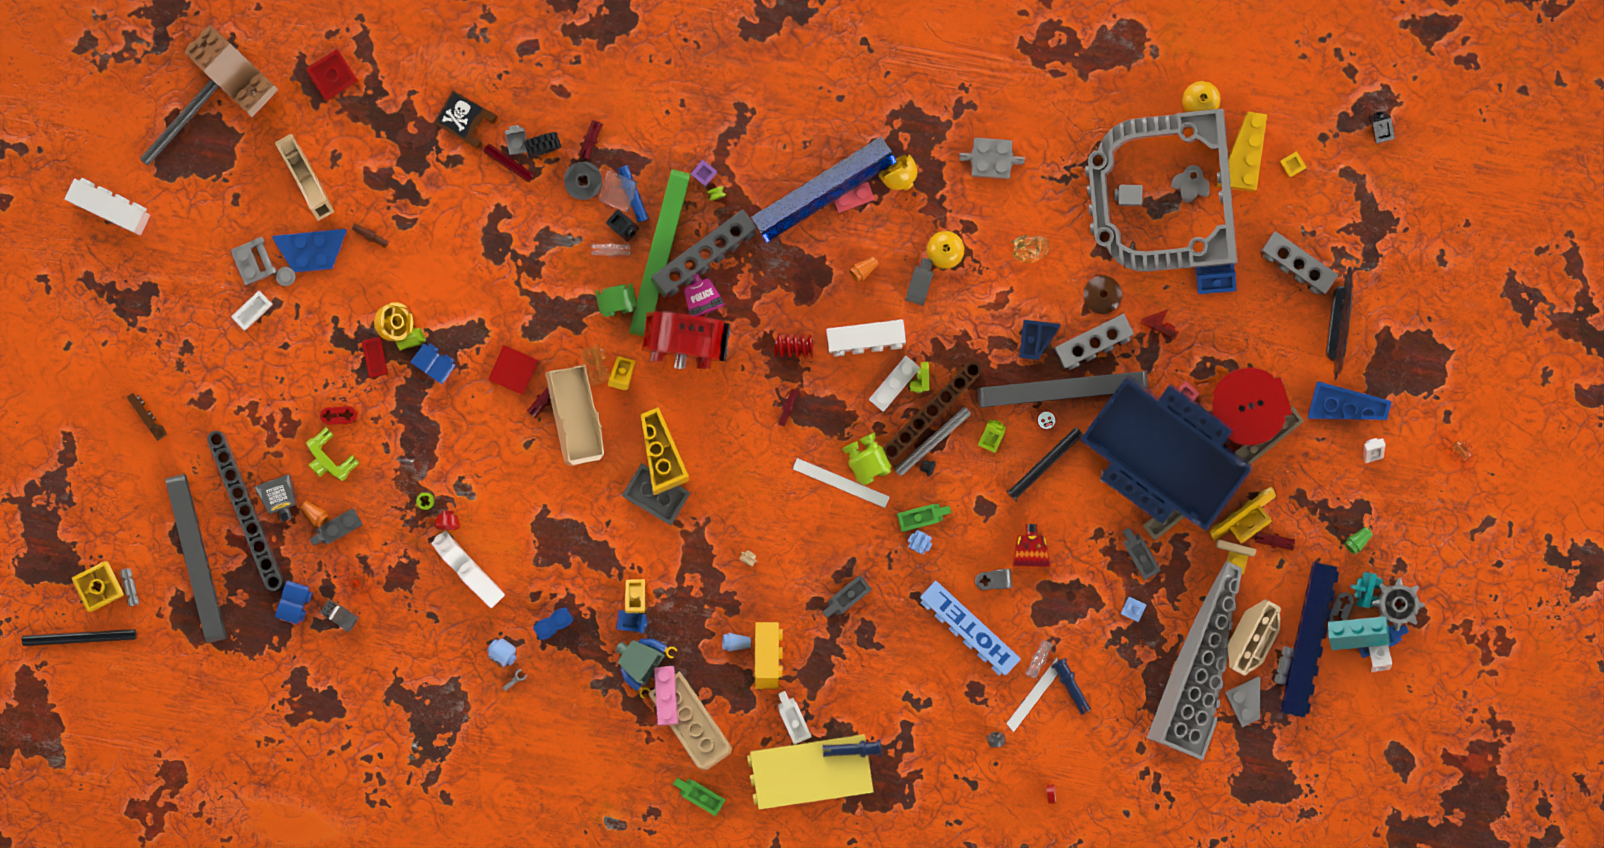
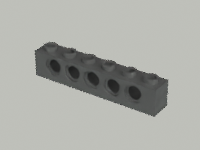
M742 209L651 277V282L664 298L668 295L670 297L674 296L680 291L678 288L683 284L687 286L695 280V275L698 273L704 274L710 269V264L713 262L719 263L725 258V253L729 250L732 253L740 247L739 243L744 239L748 241L755 236L756 225ZM736 229L740 235L734 237L731 235L730 230ZM721 240L725 246L719 248L715 245V242ZM703 251L708 252L710 258L703 259L700 253ZM692 263L695 269L688 270L685 264ZM677 274L680 280L672 281L669 276Z

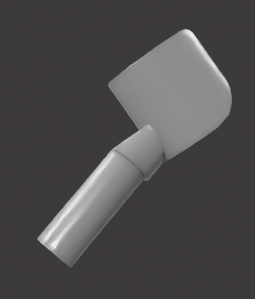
M522 669L517 670L515 673V677L512 678V680L508 682L503 687V689L507 691L512 685H514L518 681L525 680L527 674L524 676V678H519L517 676V673L520 672Z

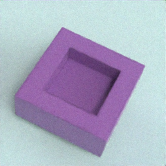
M702 159L691 173V176L706 187L717 174V171Z

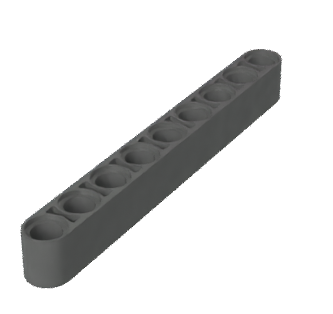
M1147 371L977 388L979 408L1114 394L1127 375H1130L1149 389Z
M212 431L207 438L209 447L264 585L271 591L280 590L284 585L283 576L228 438L223 432ZM217 434L222 437L219 445L213 443V437ZM223 452L229 455V460L226 463L220 460V455ZM230 470H234L236 473V478L232 481L227 478V473ZM237 488H241L243 496L237 499L234 491ZM247 505L250 508V514L243 516L241 509ZM252 523L257 526L255 534H251L248 530L249 525ZM258 541H262L265 546L261 552H258L255 548ZM265 559H269L272 563L271 568L268 570L264 569L262 565ZM272 577H276L279 581L278 586L275 588L270 585Z
M184 473L166 478V485L205 640L209 644L227 639L187 476Z

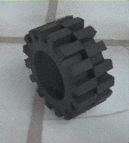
M557 132L542 134L524 142L528 157H536L561 148Z

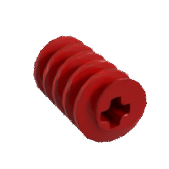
M778 333L775 339L774 357L779 352L781 358H783L787 352L789 358L792 357L793 353H795L796 358H799L802 353L804 359H806L810 353L813 359L812 335H809L807 340H805L804 334H801L798 340L796 334H793L792 339H790L789 334H786L784 339H782L781 333Z

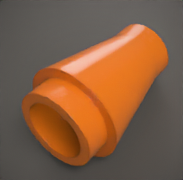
M871 256L852 265L849 271L857 282L864 281L879 264Z
M308 500L300 507V510L304 512L311 523L319 528L329 518L327 511L315 506Z

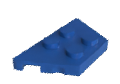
M347 229L273 236V240L294 273L333 269L342 242L347 234Z

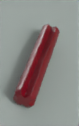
M491 144L486 145L483 150L485 154L526 182H530L533 179L534 174Z

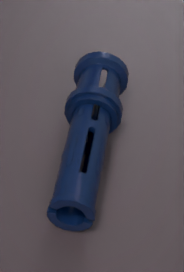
M1065 657L1053 663L1051 667L1056 670L1060 678L1059 682L1065 684L1080 715H1083L1086 712L1082 706H1084L1087 712L1091 710V707L1074 679L1075 673L1071 672Z
M878 739L876 742L861 740L857 744L823 745V750H831L823 752V757L860 755L862 758H865L867 755H878V757H881V739Z

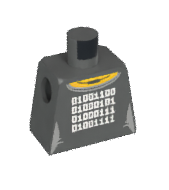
M291 474L255 486V490L269 514L278 512L281 522L292 519L289 508L296 506L297 501Z

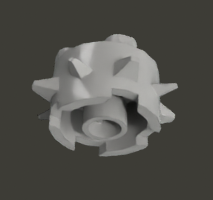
M1398 578L1393 586L1387 587L1380 584L1381 594L1379 595V600L1372 601V605L1378 607L1380 617H1386L1388 622L1394 623L1396 631H1399L1402 623L1411 622L1416 625L1418 622L1415 615L1418 613L1419 608L1425 607V604L1419 602L1416 595L1419 587L1417 585L1411 588L1403 586L1401 578ZM1397 599H1399V602H1402V607H1399V610L1394 606Z

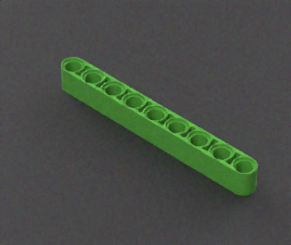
M671 170L629 334L643 337L646 314L656 310L660 292L651 282V277L668 264L690 180V173Z

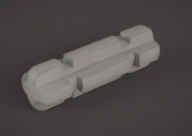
M130 568L123 569L120 573L124 579L123 585L126 596H128V605H138L139 599L136 596L137 591L134 579L131 578L133 576Z
M1290 647L1282 648L1281 654L1283 656L1280 657L1277 668L1278 675L1276 674L1274 679L1276 683H1286L1287 677L1285 676L1288 674L1292 660L1290 656L1292 657L1294 649Z

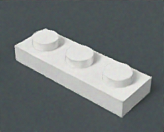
M905 356L869 400L884 412L920 367Z

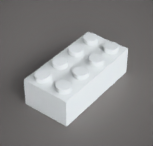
M74 178L65 200L138 235L142 234L150 217V214L146 213V208L134 202L130 205V201L116 194L113 197L111 196L113 192L101 186H98L96 189L94 188L96 184L84 178H81L80 181Z
M903 320L826 329L829 354H833V357L844 356L845 352L852 351V354H862L866 349H871V352L883 351V347H890V350L902 349V345L906 344Z

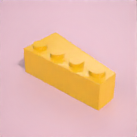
M1247 112L1228 157L1231 189L1247 192H1255L1257 190L1267 114ZM1222 183L1217 184L1216 187L1222 188Z

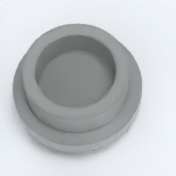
M282 267L276 273V280L282 286H290L295 281V273L289 267Z

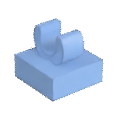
M1128 597L1121 614L1139 622L1146 604Z

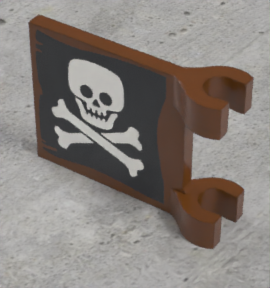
M453 90L435 119L434 124L479 149L482 142L473 137L483 118L495 123L498 116Z

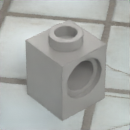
M1119 185L1118 189L1114 191V201H1118L1117 206H1141L1143 185Z

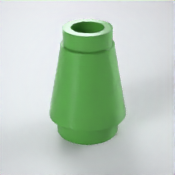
M1365 527L1348 537L1344 545L1350 553L1355 555L1361 552L1373 534Z

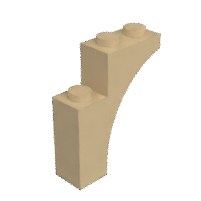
M292 133L276 141V147L294 176L317 221L334 213L335 211L321 182L315 175L306 155Z

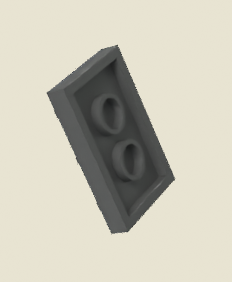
M641 463L622 496L667 524L672 525L691 493L678 485L653 496L649 467Z

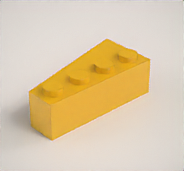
M659 407L641 414L653 496L688 482L689 476Z

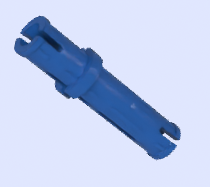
M629 165L618 168L617 171L623 183L622 188L623 190L625 189L637 222L640 223L649 219L636 187L637 182L632 177Z

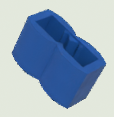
M431 343L428 346L423 344L411 363L443 385L456 367L453 364L455 360L446 354L444 356L438 354L439 349Z
M287 580L275 617L294 624H299L300 621L303 622L306 615V610H304L305 604L309 603L312 597L311 587Z
M560 608L553 612L550 618L537 622L533 629L539 639L544 640L553 636L558 629L569 626L574 618L568 608Z

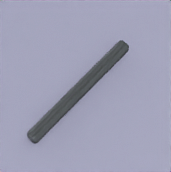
M211 79L141 156V161L149 165L218 89L219 85Z

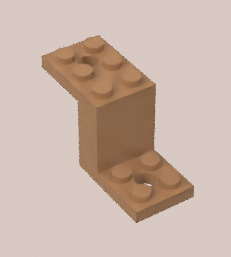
M211 25L202 30L200 36L194 42H191L184 52L251 117L279 90Z

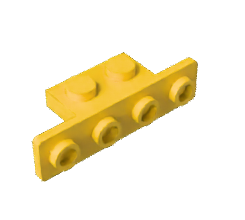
M1269 487L1262 490L1256 498L1247 501L1237 512L1229 514L1222 523L1214 525L1209 532L1212 539L1216 541L1231 531L1242 544L1271 523V518L1262 507L1276 497L1273 488Z

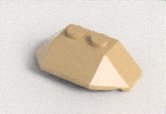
M1265 599L1244 612L1227 645L1230 668L1245 676L1264 662L1280 631L1281 607Z

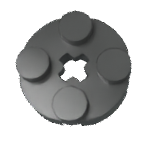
M579 162L567 169L564 175V185L567 192L573 198L589 200L595 197L601 190L602 176L599 169L592 163ZM586 176L588 184L580 186L578 178Z

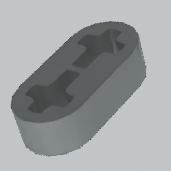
M1343 592L1337 595L1328 615V622L1335 621L1332 617L1333 615L1337 616L1339 611H1342L1340 614L1342 621L1347 620L1354 603L1351 594ZM1347 596L1349 604H1345L1343 609H1341L1342 602L1339 600Z

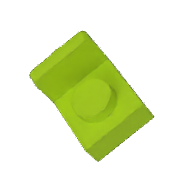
M921 362V369H917V380H910V391L916 393L929 391V362Z
M989 419L978 446L995 453L1004 436L1006 426L1000 421Z

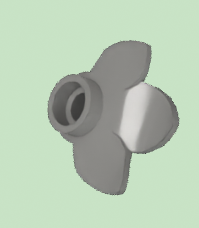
M1196 165L1188 166L1184 173L1177 174L1172 181V188L1181 189V197L1185 203L1194 200L1197 194L1203 197H1207L1209 194V182L1203 177L1200 167ZM1196 172L1197 176L1191 178L1190 173Z

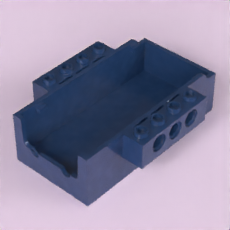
M1130 375L1125 377L1080 439L1111 462L1100 479L1161 524H1164L1175 509L1191 522L1207 531L1253 469V465L1223 444L1233 431L1231 427L1172 384H1169L1162 395L1158 397Z

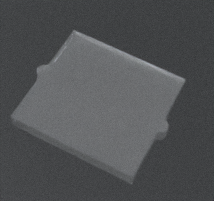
M607 171L599 201L628 212L631 201L635 198L634 192L637 182L612 171Z

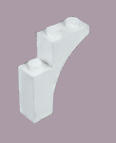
M446 530L435 537L431 544L439 555L490 608L505 596L500 587L467 555Z

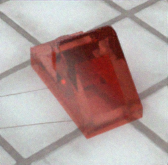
M1168 310L1142 318L1139 322L1173 340L1176 339L1179 333L1175 330L1176 327L1167 322L1165 325L1162 324Z

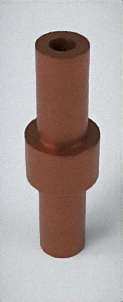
M356 223L352 227L353 231L364 236V239L367 241H373L384 248L387 247L389 241L376 235L375 231L367 230Z

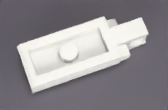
M785 691L778 693L782 702L778 704L779 712L794 745L811 738L812 736L797 702H795L794 698L789 699Z

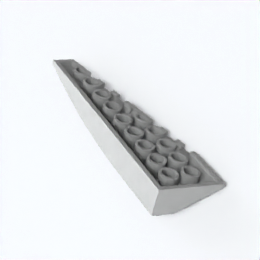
M1227 561L1213 583L1188 633L1147 736L1150 740L1200 760L1204 759L1217 724V717H1214L1216 708L1220 706L1218 698L1224 682L1222 681V673L1226 670L1227 645L1230 641L1228 637L1229 631L1233 627L1231 619L1232 613L1236 609L1235 595L1239 591L1242 573L1241 567Z

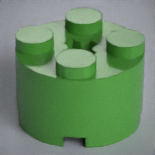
M629 283L627 288L626 284L604 288L605 290H602V293H600V289L595 291L600 314L603 313L604 317L613 316L619 310H622V313L632 312L637 306L633 283Z

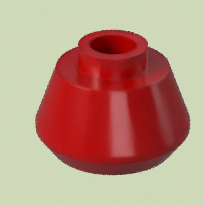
M442 510V514H438L434 526L440 530H458L460 523L458 516L454 515V511Z

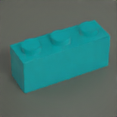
M1386 617L1328 622L1329 641L1332 650L1390 645L1389 626Z

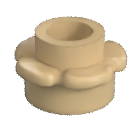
M748 550L741 552L742 555L739 559L745 564L752 567L754 563L758 562L755 559L757 556Z

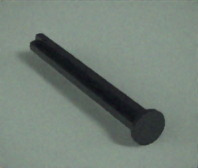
M1074 428L1009 491L1006 490L1008 495L1017 502V498L1083 436L1082 432L1078 428Z

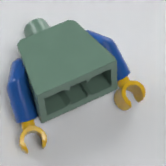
M640 639L638 642L632 640L629 645L620 642L616 647V652L622 655L618 663L621 665L620 671L624 681L635 691L638 690L641 698L645 699L646 696L642 694V691L646 689L651 692L650 688L645 685L654 673V668L658 667L665 655L668 658H674L668 654V651L670 649L677 651L675 647H666V644L655 639Z

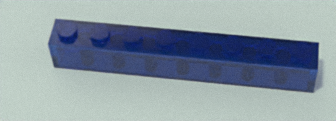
M880 137L854 152V154L838 162L830 169L823 171L814 179L807 181L801 187L791 191L780 200L775 201L764 210L759 211L751 218L765 241L769 242L897 161L883 138Z
M1312 562L1295 639L1294 652L1281 704V713L1305 718V715L1310 712L1311 703H1308L1310 695L1313 696L1315 684H1312L1314 676L1317 677L1319 665L1316 664L1317 659L1321 658L1323 652L1321 641L1325 639L1327 633L1325 622L1330 619L1331 609L1328 608L1330 601L1333 602L1335 590H1333L1334 582L1337 583L1339 578V571H1337L1335 566Z

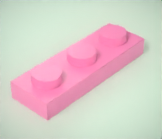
M674 666L654 668L658 725L678 724Z

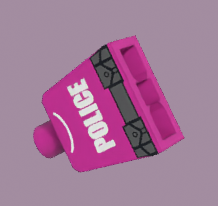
M697 274L694 276L695 280L690 283V286L684 288L689 313L692 316L700 317L725 306L723 299L709 278L701 281Z

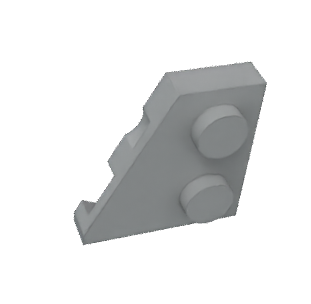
M1259 676L1225 692L1241 727L1260 719Z

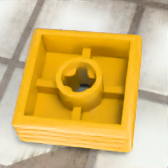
M102 562L72 577V581L88 612H92L124 596L109 562ZM95 582L102 584L101 591L94 590Z

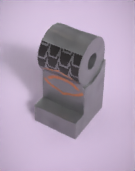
M330 599L327 600L320 613L347 632H351L359 619V616Z

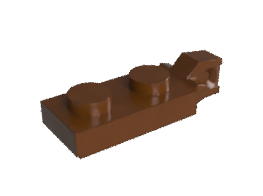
M132 393L127 396V399L157 441L167 435L164 427L154 423L157 419L150 410L146 412L143 407L145 402L140 395L135 396Z

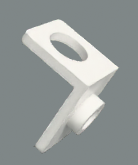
M1389 646L1369 647L1372 661L1371 672L1391 669L1392 660Z

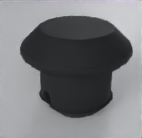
M923 460L922 464L925 466H921L920 470L926 472L927 476L932 475L936 465L935 461Z

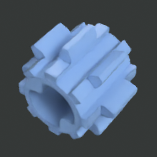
M916 530L915 534L912 533L908 540L910 542L908 547L924 555L925 551L928 552L933 544L930 542L932 537Z

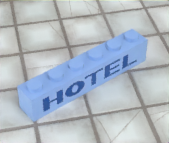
M936 580L920 596L922 599L920 603L928 611L932 608L936 612L935 617L941 623L946 621L951 626L949 630L954 635L958 636L960 634L965 639L963 643L970 649L974 647L979 651L977 654L979 658L984 662L988 660L992 663L991 669L999 676L1001 674L1006 676L1021 659Z

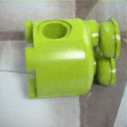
M875 432L859 439L863 445H867L866 449L861 452L857 450L859 448L858 441L842 448L844 453L849 454L848 465L852 469L857 483L862 485L874 481L873 477L876 475L882 477L891 472L890 468L892 465L889 463L883 447L875 441Z

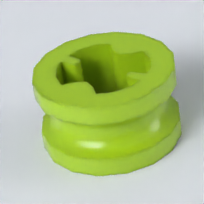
M723 186L707 192L711 196L710 201L726 196L722 192Z
M421 493L417 497L416 503L420 509L428 510L434 506L435 499L430 493ZM422 497H429V506L427 504L425 506L422 505Z

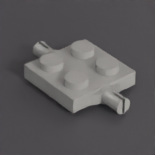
M974 138L972 152H960L959 161H971V177L1010 179L1012 165H1024L1025 157L1013 156L1012 140Z

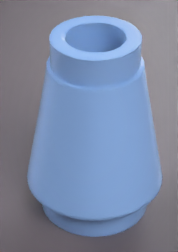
M729 632L728 634H723L722 648L727 650V652L746 649L751 646L750 637Z

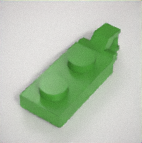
M931 504L897 513L901 531L904 532L938 523L943 520L942 515L951 513L950 506L940 508L939 504Z
M677 777L673 785L681 789L679 794L683 795L685 799L714 816H717L726 800L689 778L685 782Z

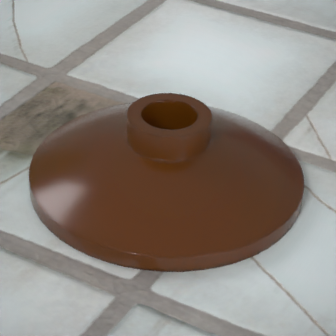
M1097 276L1091 279L1084 289V301L1088 308L1095 313L1107 314L1114 311L1122 299L1120 285L1108 276ZM1101 291H1105L1107 293V296L1105 298H1102L1100 296Z

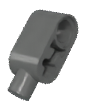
M922 258L920 266H915L905 301L921 306L924 305L934 271H931L932 260Z

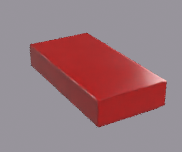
M381 337L362 340L369 378L389 375Z

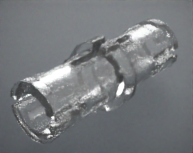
M609 242V244L592 243V249H600L599 251L592 250V256H630V251L622 250L630 249V244H613V242Z
M1042 639L1038 650L1032 655L1033 659L1025 674L1032 678H1037L1043 664L1047 662L1046 658L1053 646L1052 643Z

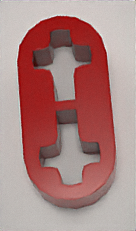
M349 406L328 407L321 411L320 419L327 425L351 424L357 419V411ZM349 410L350 413H353V417H350V420L347 421V418L340 417V414H345ZM328 411L331 414H337V417L331 418L330 422L324 418Z

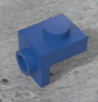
M618 610L616 629L644 633V629L647 627L646 614L625 613V610Z

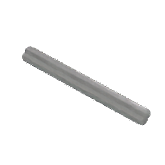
M963 407L895 467L898 475L902 476L968 418L971 414L970 411Z

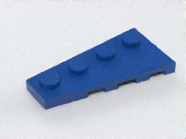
M1317 381L1307 419L1387 420L1392 401Z

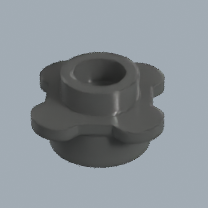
M992 732L986 736L987 742H989L991 747L1003 746L1004 741H1006V738H1004L1005 734H1001V732Z

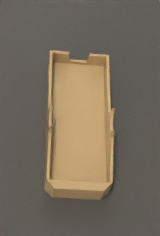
M586 365L545 373L564 463L573 466L600 460L604 455L602 426L599 421V412L594 407Z
M678 672L675 674L678 724L670 725V727L700 770H708L731 753L732 747L683 674ZM655 688L648 694L657 706Z

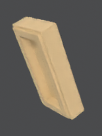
M1217 540L1215 546L1219 549L1254 557L1256 549L1222 540Z

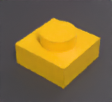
M1297 151L1280 161L1289 178L1307 168Z
M1229 551L1227 562L1241 567V574L1244 575L1248 556Z

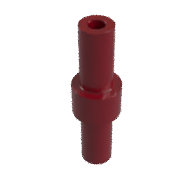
M791 389L787 402L783 404V412L778 425L785 427L790 413H793L795 408L793 405L799 391Z

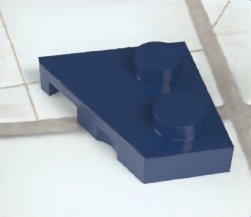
M1023 320L1019 358L1039 360L1060 328V324Z

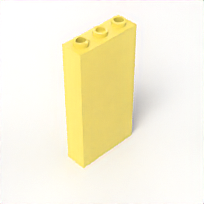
M865 734L751 751V755L747 756L748 765L753 767L754 773L750 775L751 785L756 787L757 793L753 794L754 805H758L759 809L873 793L868 755L865 758L860 757V755L823 757V752L831 751L823 750V745L857 744L861 740L866 742Z

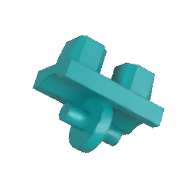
M1363 572L1362 579L1358 578L1357 585L1351 584L1350 588L1355 589L1354 597H1357L1356 606L1365 608L1377 607L1372 605V601L1379 600V597L1373 596L1374 588L1380 589L1379 585L1383 584V579L1377 577V574Z

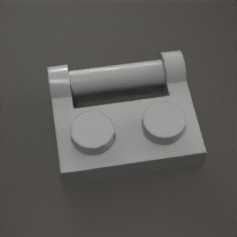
M263 237L254 239L231 250L246 286L277 273L264 247ZM257 247L266 269L261 272L253 254L252 248Z

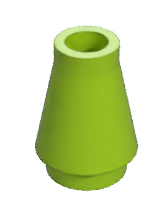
M420 327L417 329L413 328L412 332L405 339L396 341L399 350L422 345L426 338Z

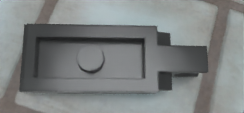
M352 508L322 525L316 530L318 534L310 538L313 546L320 542H323L324 545L330 544L362 526L363 523L355 509Z
M1130 528L1123 530L1122 532L1127 539L1123 543L1142 578L1146 580L1160 572L1161 569L1143 538L1139 534L1134 536Z
M859 575L830 598L827 602L829 607L822 613L826 618L834 612L838 616L872 589L863 577Z

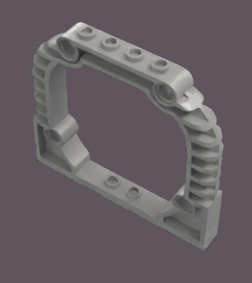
M1215 109L1130 119L1113 127L1101 141L1098 151L1090 154L1088 166H1085L1086 178H1090V185H1087L1088 197L1091 196L1092 204H1089V215H1093V223H1090L1091 235H1095L1096 242L1100 246L1106 247L1118 263L1131 270L1141 272L1238 264L1224 110ZM1186 128L1194 130V134L1189 138L1184 136ZM1179 135L1186 143L1199 140L1211 150H1219L1221 172H1217L1218 184L1222 183L1219 199L1220 203L1223 202L1225 225H1217L1215 230L1205 239L1201 237L1193 238L1189 243V247L1144 252L1134 251L1122 244L1120 230L1110 221L1106 176L1114 167V152L1126 142L1136 139ZM1098 156L1103 157L1102 165L1095 166L1094 159ZM1104 232L1110 234V239L1107 242H1102L1100 239L1101 234ZM1197 242L1203 243V251L1195 252L1194 245Z

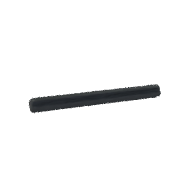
M135 629L27 635L22 636V645L34 646L135 640L137 632Z

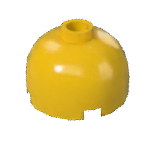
M1198 81L1189 85L1182 98L1183 108L1186 112L1219 109L1221 102L1220 93L1217 88L1210 82Z
M903 155L887 164L889 168L886 171L882 169L879 173V177L886 187L891 190L903 189L906 191L914 185L913 182L917 177L918 171L912 156L909 155L907 158L906 155Z
M941 231L935 233L930 238L926 254L928 259L932 260L934 266L940 269H950L961 262L964 256V244L957 234L951 231Z
M398 302L389 303L377 311L374 327L383 339L400 341L412 332L414 325L413 316L405 309L407 308L405 305Z

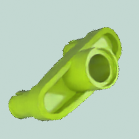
M325 427L317 436L310 438L306 442L315 457L309 464V467L319 477L328 471L335 478L343 482L348 477L347 474L360 463L357 459L355 460L353 455H350L340 466H336L321 450V446L334 435Z

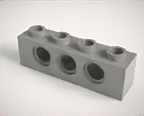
M1276 231L1273 232L1260 251L1263 253L1262 257L1271 263L1274 261L1279 264L1278 268L1281 271L1292 273L1297 282L1309 285L1310 290L1316 295L1326 294L1338 277L1337 273ZM1279 249H1284L1287 252L1285 259L1279 258ZM1295 260L1302 262L1303 267L1301 270L1294 268L1293 263ZM1310 271H1316L1318 273L1319 277L1317 281H1313L1310 279Z
M1122 314L1055 347L1054 350L1063 368L1068 367L1069 370L1080 366L1079 361L1086 359L1088 362L1097 357L1096 353L1102 350L1106 353L1114 349V344L1120 342L1122 345L1130 341V336L1134 335L1125 315ZM1108 330L1116 331L1117 337L1115 340H1110L1107 337ZM1091 338L1099 340L1100 345L1098 348L1090 346ZM1075 346L1080 347L1083 351L1080 357H1076L1072 353V349Z

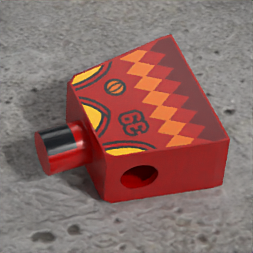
M1026 524V535L1017 536L1012 566L1050 567L1046 536H1037V524Z

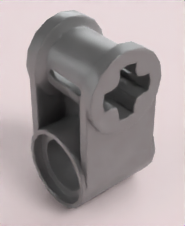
M1011 568L980 573L975 578V584L981 590L1013 588ZM983 576H985V579H989V583H986V587L983 583H980V580L983 579Z

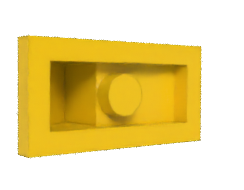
M617 356L608 386L626 391L629 388L636 361Z
M645 579L626 580L625 613H645Z

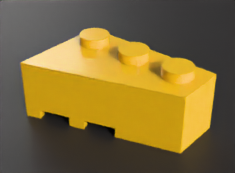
M756 622L755 689H778L779 677H782V666H779V659H782V647H779V640H783V629H779V622Z

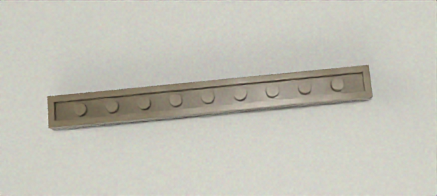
M1292 406V414L1285 416L1284 426L1273 438L1261 444L1243 445L1235 453L1252 464L1301 425L1304 420ZM1174 509L1164 524H1161L1155 518H1151L1143 527L1155 541L1185 516Z

